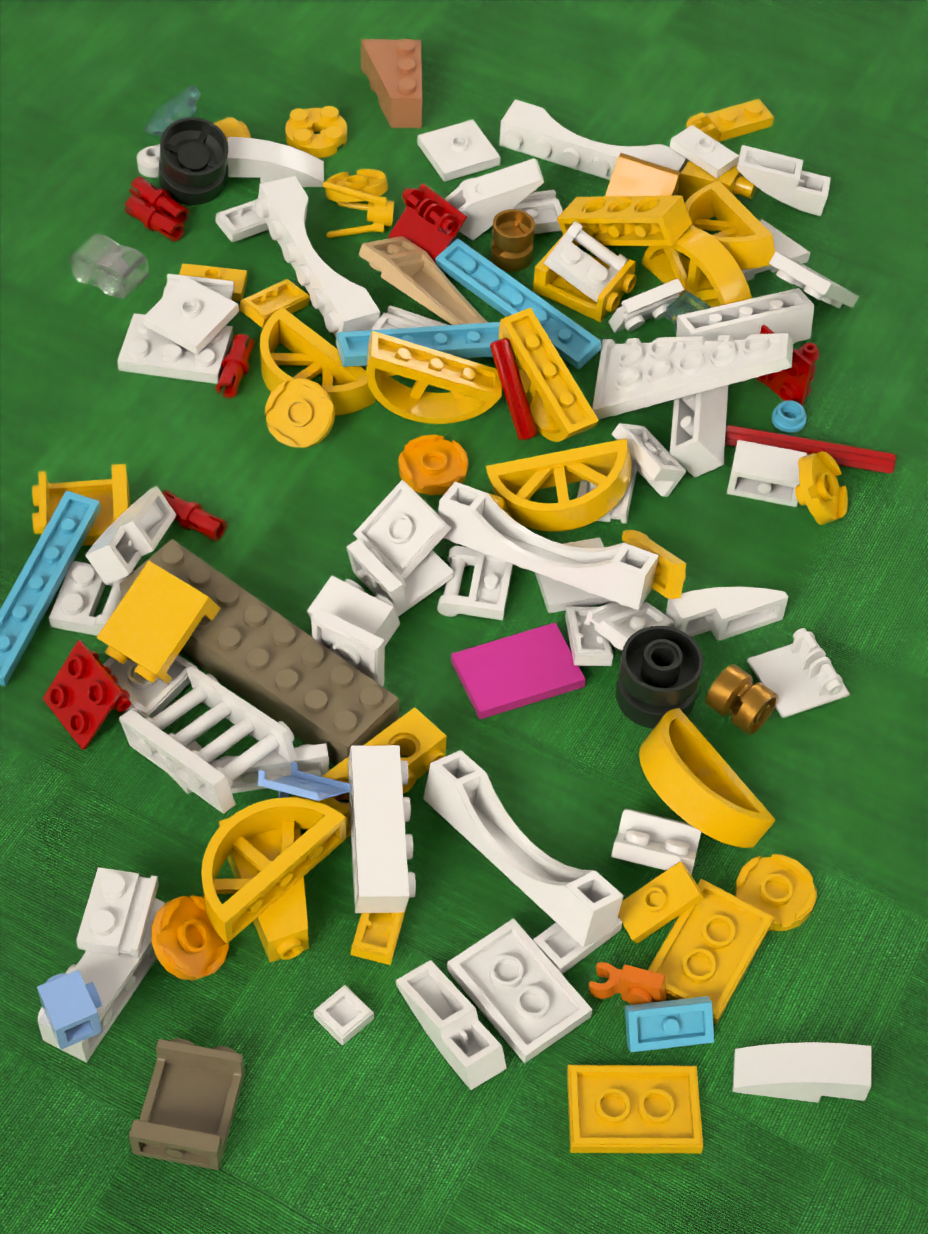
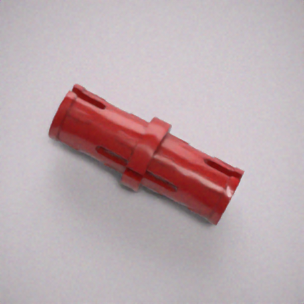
M142 176L136 177L133 180L131 186L134 188L129 189L132 195H137L150 205L160 206L173 219L183 224L186 222L188 217L184 214L189 215V209L172 199L168 191L156 188Z
M132 195L126 201L125 207H128L124 209L126 214L141 221L146 229L152 232L158 231L173 242L178 241L183 236L184 224L168 216L160 206L150 205L137 195Z
M238 334L234 337L230 352L226 355V358H223L221 363L222 373L215 389L220 394L225 385L226 387L222 394L225 398L236 396L240 381L249 370L248 360L255 343L251 338L248 341L247 347H245L249 336L244 334Z
M164 490V493L161 492L176 513L175 520L179 522L180 527L186 530L193 529L215 542L222 538L227 528L225 520L203 510L202 506L197 502L185 501L168 490Z

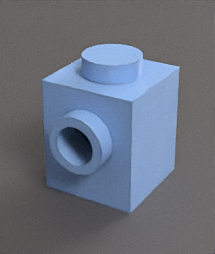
M79 969L69 974H57L48 979L46 983L37 986L43 1010L60 1050L102 1033L96 1008L102 1006L100 997L93 982L84 983Z

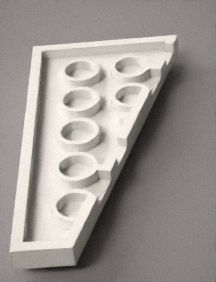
M788 333L751 334L745 340H733L731 335H719L716 341H705L703 336L660 337L652 343H641L639 338L627 339L624 344H615L613 339H603L592 410L599 420L792 368L793 341Z

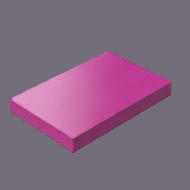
M556 622L451 654V663L479 720L585 687L586 679L579 666L574 665L572 653Z

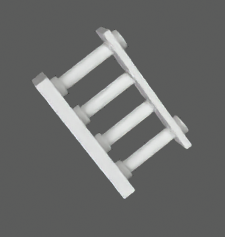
M191 666L186 671L193 690L152 719L150 717L144 718L132 709L120 716L119 719L129 745L224 814L236 805L230 789L233 786V780L272 751H275L289 762L297 759L292 743L294 735L284 722H276L219 684L213 675H205ZM201 702L211 708L175 735L173 733L166 734L162 731ZM224 718L235 724L200 751H190L186 748L188 744ZM248 734L259 740V742L224 768H214L209 764Z

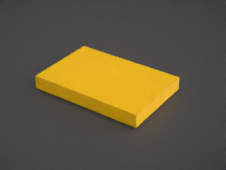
M700 879L697 886L705 898L679 915L648 970L665 975L667 998L670 1000L708 996L712 1001L713 1023L717 1025L772 926L775 916Z
M567 1066L570 1153H702L703 1137L697 1066Z

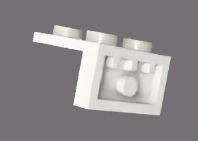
M359 539L346 547L353 573L375 595H382L395 605L394 609L397 617L454 577L453 570L433 550L404 580L396 570L390 572L384 566L385 564L380 554L373 547L368 549Z

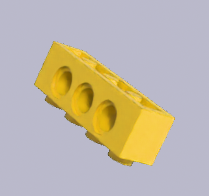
M682 195L576 197L557 217L563 235L573 222L577 221L583 226V231L604 246H673L692 224Z
M414 707L363 746L400 745V756H409L401 758V761H407L408 783L407 785H402L403 794H405L414 786L418 778L429 771L430 763L446 757L447 736ZM349 756L322 777L348 783L347 763ZM349 792L317 801L337 810L346 817V838L351 835L350 804L339 801L349 800ZM296 795V798L308 799V798H304V797H300V796H297V795Z

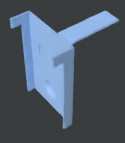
M291 762V776L279 777V779L272 781L265 779L266 771H258V786L279 791V798L289 797V794L319 801L351 792V784L298 771V763Z

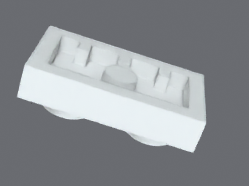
M619 423L612 433L613 437L616 440L627 438L631 460L636 461L637 471L661 496L668 497L686 473V470L644 426Z
M624 809L611 857L663 870H668L681 861L692 875L701 831L689 823Z

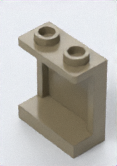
M174 1038L170 1041L159 1039L156 1045L157 1061L140 1119L133 1120L129 1134L132 1153L219 1170L245 1075L243 1055L237 1054L233 1049L224 1046H216L211 1049L195 1046L192 1042L181 1038Z

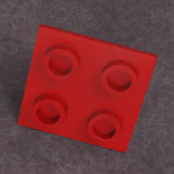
M422 183L418 189L407 188L403 192L402 198L407 207L388 238L403 236L426 251L436 263L435 258L451 244L467 216Z
M766 325L761 326L760 334H776ZM806 343L797 350L793 348L792 368L756 378L775 392L783 401H795L803 406L804 399L811 392L810 383L813 381L816 371L814 363L818 360L820 352L813 343Z
M81 640L77 641L42 698L82 750H86L110 710L124 712L131 705L129 692L123 690L120 685H117L118 679L112 674L108 667H105L100 662L99 655L95 651H90Z

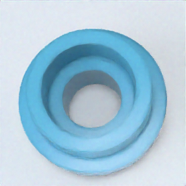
M795 401L781 402L772 413L774 426L783 432H798L806 424L807 416L801 404Z

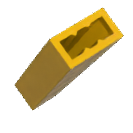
M227 819L218 821V822H219V827H220ZM282 828L262 832L249 838L247 841L272 862L281 854ZM294 828L295 842L301 837L300 828ZM235 849L227 857L235 878H253L260 872ZM304 877L253 921L269 962L279 959L289 960L297 957L304 950L309 949Z

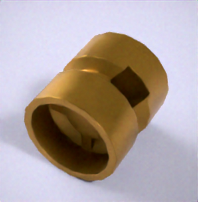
M517 209L504 210L493 219L491 261L501 270L507 272L521 271L532 262L535 221L527 212Z
M731 664L714 681L706 696L705 703L722 717L731 715L732 724L746 734L753 735L770 717L779 696L761 682L752 684L753 679L751 675L737 665Z

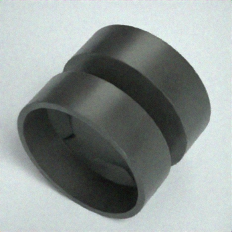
M183 118L170 124L164 130L160 140L158 177L162 189L168 191L172 199L186 205H201L212 201L221 193L225 184L228 158L226 136L218 126L201 118Z
M669 626L646 627L638 630L628 638L622 650L616 687L618 706L627 718L640 726L652 729L655 728L665 713L672 709L680 708L688 718L694 708L703 667V655L695 640L685 632Z

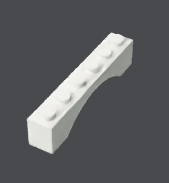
M514 100L501 120L499 146L611 180L620 153L682 172L688 161L687 158L672 148L662 144L627 147L589 140L562 127L551 118L544 108L519 100Z
M296 176L260 184L258 199L255 200L256 212L260 218H264L272 239L277 240L282 248L286 262L291 263L298 282L307 289L313 307L321 312L327 330L330 333L333 332L335 337L337 332L371 330L379 319L380 311L366 288L350 282L333 271L318 256L306 235L305 221L309 197Z
M454 482L439 500L438 514L452 527L443 538L455 544L469 547L485 555L496 557L520 568L531 570L555 581L566 583L587 593L601 596L639 610L652 590L659 556L657 554L626 543L610 547L581 548L550 541L516 522L498 506L488 493L458 482Z
M457 751L430 763L423 799L583 948L614 931L624 897L596 870H581L564 865L536 847L519 830L505 811L487 773L463 751Z

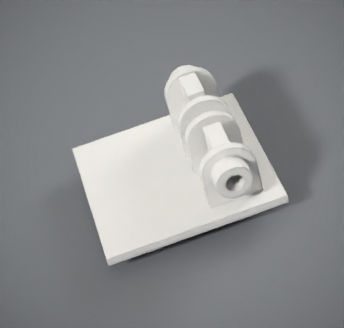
M801 628L793 634V644L747 659L758 680L778 694L779 698L775 707L782 718L841 699L850 694L843 684L841 676L836 673L831 665L830 659L826 657L825 651L820 648L815 640L813 632L807 631L805 628Z

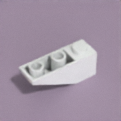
M534 158L465 181L448 195L445 200L467 216L459 231L471 240H475L493 225V219L498 213L513 209L528 195L536 191L544 183L538 161Z

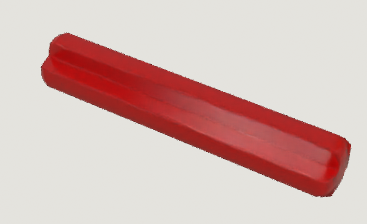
M508 338L496 340L490 344V348L519 440L533 438L537 435V430Z

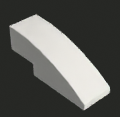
M228 137V177H260L262 184L296 176L302 187H323L324 161L311 154L272 141Z
M742 145L737 170L748 181L784 204L821 217L828 197L830 177L802 171L803 160Z
M155 486L122 513L97 539L85 556L106 585L130 575L143 555L154 551L177 515L159 488Z
M739 586L694 590L682 593L681 598L668 599L665 615L675 621L673 628L685 632L690 637L711 630L716 640L720 641L783 620L788 596L784 591Z
M431 960L395 980L399 991L423 1029L470 1090L507 1069L502 1045L478 1020L476 1008Z
M805 1042L758 1045L738 1048L734 1051L732 1092L819 1103L821 1096L865 1101L871 1088V1046Z

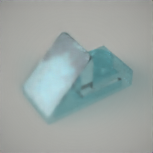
M191 85L159 107L150 118L144 130L149 134L162 136L164 130L173 122L193 117L192 115L197 110L195 103L202 93L194 85Z

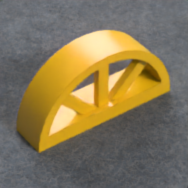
M720 181L703 187L688 198L685 206L692 223L689 227L701 230L722 231L712 236L730 252L741 270L771 265L769 263L775 254L773 234ZM714 216L718 219V220H709V219H711V218L714 217Z
M689 227L673 246H649L644 253L642 265L664 284L678 278L684 288V291L679 293V296L696 311L752 299L744 274L733 256L716 238L699 228Z
M283 307L278 309L268 319L260 336V358L262 377L270 392L285 381L297 378L311 380L321 374L323 375L322 387L331 396L335 406V416L354 413L376 402V398L367 383L366 370L360 366L343 367L338 349ZM281 343L293 353L273 352L278 344ZM277 365L308 367L294 377H291Z
M528 308L501 319L498 338H508L536 430L548 440L560 442L595 427L599 422L597 416L533 310Z
M372 331L370 334L366 367L369 389L385 408L403 418L428 424L461 422L484 413L502 396V384L496 368ZM400 375L416 380V382L410 388L399 383L391 376ZM429 384L451 392L432 393L424 391Z
M626 438L488 465L486 469L494 495L505 499L507 512L511 513V518L531 529L558 532L586 526L611 511L622 499L629 486L632 475V460ZM586 480L597 486L587 494L569 500L567 484ZM556 486L558 503L529 501L538 489Z
M680 708L672 709L665 713L641 744L639 760L652 788L677 815L709 837L731 846L753 848L776 821Z
M285 797L252 804L227 819L211 838L203 857L201 870L206 912L218 935L228 944L346 839V817L337 810L317 801ZM282 828L281 854L272 862L247 841L249 838L262 832ZM294 828L306 829L307 831L294 842ZM234 849L260 871L253 878L217 879L221 866ZM217 894H234L224 904H221Z

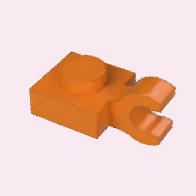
M597 963V976L607 978L608 981L605 983L590 981L589 983L590 994L599 999H606L614 994L621 993L622 1000L635 1005L666 1001L667 998L664 974L626 964L620 970L609 963Z

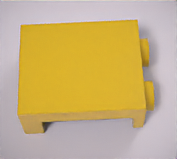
M561 237L535 266L533 291L601 322L609 312L613 313L617 309L622 296L633 290L637 281V275L634 274L636 261L629 259L598 295L597 302H595L543 264L562 239ZM573 240L572 243L578 247V243ZM588 254L589 256H591L592 258H594L596 261H598L600 264H602L604 267H606V268L609 270V268H610L609 265H607L605 262H603V261L600 260L599 258H596V257H594V256Z
M126 464L111 465L112 479L49 483L46 471H38L39 485H32L34 507L39 506V512L32 513L34 534L42 535L66 491H70L100 501L101 511L82 546L93 545L105 530L130 507Z
M148 561L97 638L108 646L104 653L124 665L128 659L137 665L134 672L154 684L156 679L159 678L169 684L172 677L167 674V671L202 618L205 616L213 621L221 608L207 595Z

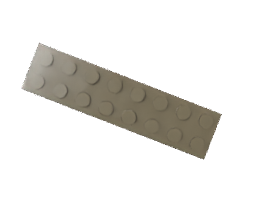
M173 539L119 583L123 599L147 562L151 561L210 597L221 609L213 621L205 616L202 618L180 652L276 722H284L292 733L306 744L317 745L326 743L329 761L335 765H338L349 756L351 746H363L399 719V698Z

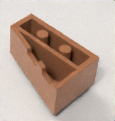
M361 39V70L363 74L367 75L372 92L375 91L379 98V105L390 127L422 128L421 40Z

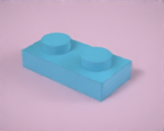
M708 996L625 1006L627 1047L630 1052L714 1043L712 1001Z

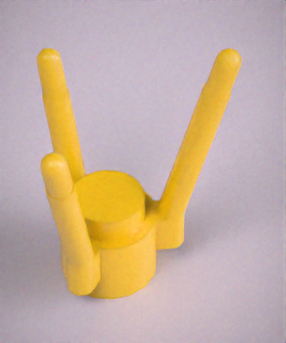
M323 182L324 188L368 201V204L337 202V205L367 211V221L373 222L371 225L330 231L326 234L328 238L367 232L383 233L384 226L392 227L394 201L386 200L387 197L374 196L341 185Z

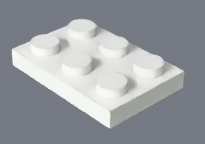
M775 252L769 263L779 269L776 273L778 277L802 289L804 288V292L839 309L842 304L853 308L860 297L811 268L778 252Z
M133 314L117 360L119 371L217 384L222 373L221 363L223 358H226V355H228L233 339L232 326H225L197 355L145 327L143 323L144 314Z
M514 918L447 962V971L524 1064L591 1018L592 1008Z

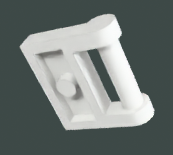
M574 221L543 264L597 302L598 295L628 259L622 254L617 256L583 231V226L580 223ZM575 240L585 249H587L600 260L609 265V270L602 264H600L598 261H596L594 258L589 256L587 253H585L583 250H581L579 247L574 245L572 241Z
M452 547L449 550L447 560L450 568L453 570L454 577L446 582L444 595L439 598L438 612L448 617L464 614L503 620L513 564L485 555L469 547ZM468 565L475 566L469 597L459 596L464 568Z
M73 561L49 616L50 626L98 636L122 600L119 583L126 577L108 584L112 586L102 615L93 617L106 584L92 564Z

